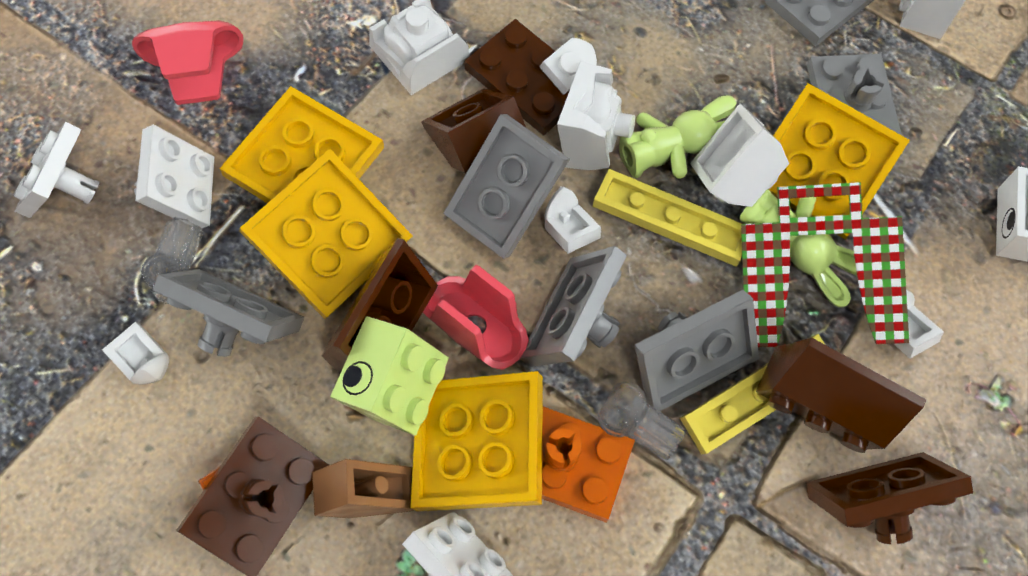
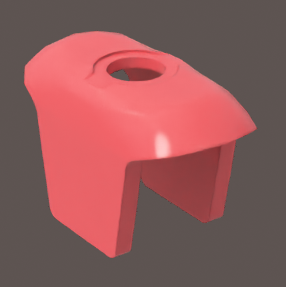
M220 20L182 22L147 29L133 38L132 46L137 55L145 62L160 67L163 77L168 79L175 103L182 105L213 101L220 98L224 63L242 49L243 34L234 25Z
M475 265L470 270L466 279L460 276H447L437 282L438 287L423 311L431 321L457 344L491 368L503 370L520 360L529 339L526 328L518 318L515 296L511 290L478 265ZM478 316L482 318L486 323L484 333L468 317Z

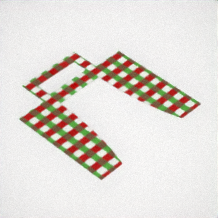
M861 182L777 187L779 222L741 224L743 288L753 298L758 347H778L789 288L790 236L853 233L857 278L864 310L875 343H909L902 216L862 218ZM849 195L850 215L790 217V198Z

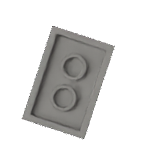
M765 0V3L814 46H817L874 0Z
M882 54L810 57L807 69L811 85L902 135Z
M500 114L443 214L503 259L508 258L570 159L508 114Z
M616 246L570 258L529 337L528 345L520 359L530 367L573 362L584 352L587 346L586 337L599 348L610 344L619 331L618 325L620 323L613 316H609L604 312L603 303L610 289L619 281L622 273L620 269L627 255Z
M200 269L159 274L153 291L167 297L166 302L184 310L194 309L204 314L203 319L206 321V326L202 336L199 338L198 347L210 354L213 353L214 348H218L217 356L227 357L231 355L233 343L239 330L242 331L240 335L245 340L256 344H265V342L281 339L284 336L299 332L304 320V316Z
M741 290L688 318L681 312L678 314L672 312L660 322L658 333L635 344L646 404L656 414L759 360L753 298L747 292Z

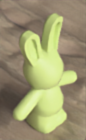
M730 95L718 97L701 111L689 110L683 112L675 119L672 126L664 124L648 113H639L636 117V123L644 130L633 132L631 138L620 137L619 153L622 162L630 174L638 178L650 167L662 166L671 160L673 176L678 179L684 178L687 174L685 153L697 154L725 122L717 121L731 115L735 110L736 100Z
M767 189L752 207L747 206L739 217L740 222L744 224L779 222L778 199ZM817 197L800 198L796 212L794 213L790 209V217H811ZM829 234L790 236V260L793 265L801 272L813 277L821 292L832 305L838 308L846 307L851 300L850 292L829 266L834 264L857 276L854 251L836 245Z

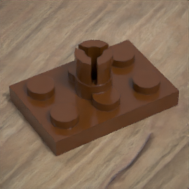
M259 416L254 417L176 531L246 576H257L313 491L312 472L329 466V464Z
M924 452L806 482L808 499L845 526L861 528L871 525L873 520H875L876 539L883 544H891V534H896L897 544L908 542L913 538L909 515L914 513L916 508L928 505H949L954 503L958 497L973 494L971 476Z

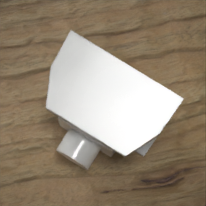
M416 0L412 2V6L392 16L388 24L383 19L369 28V46L410 95L462 65L470 57L468 44L459 34L451 32L448 24L432 8L430 0Z
M580 61L557 123L562 153L570 159L565 168L581 170L609 168V152L613 151L617 137L631 138L633 134L635 115L621 112L622 100L617 95L618 91L611 86L613 83L612 69Z
M741 104L736 107L690 164L710 193L728 204L752 207L763 193L776 183L779 175L789 165L781 143L763 127L764 124Z

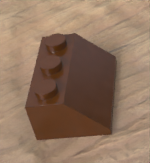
M397 238L383 253L321 355L339 374L344 367L366 316L412 331L438 287L405 240Z
M814 338L775 347L756 390L757 393L768 398L767 404L770 407L783 413L791 414L794 412L804 417V424L809 428L821 433H828L830 431L842 438L840 443L843 446L860 453H865L867 449H885L924 408L926 399Z

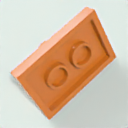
M543 407L542 499L607 523L635 440Z

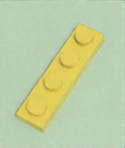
M608 169L594 198L592 207L730 265L738 266L742 257V223Z
M819 334L810 337L825 344ZM768 363L680 417L701 455L709 453L776 410L767 404L768 398L756 392Z

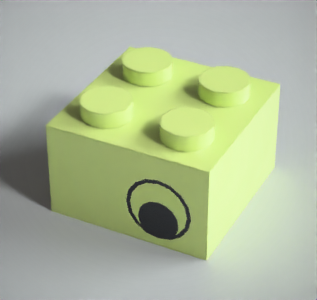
M366 316L330 397L379 423L416 436L420 425L428 415L429 404L436 387L444 377L445 366L449 357L407 328Z

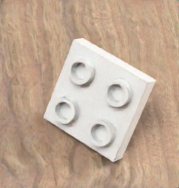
M65 122L57 133L51 130L48 132L43 143L39 144L30 161L33 165L27 175L23 176L14 193V197L20 199L15 212L31 218L48 199L54 188L89 204L96 192L94 189H97L99 186V181L92 180L66 167V160L81 129Z
M154 124L142 129L138 179L134 185L137 187L134 189L135 201L198 230L210 226L215 157Z
M454 511L413 531L402 544L429 574L428 576H513L506 568L503 558L494 550L488 549L475 535V530L470 522L458 516Z

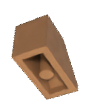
M344 459L312 472L314 516L350 519L414 511L410 508L413 467Z

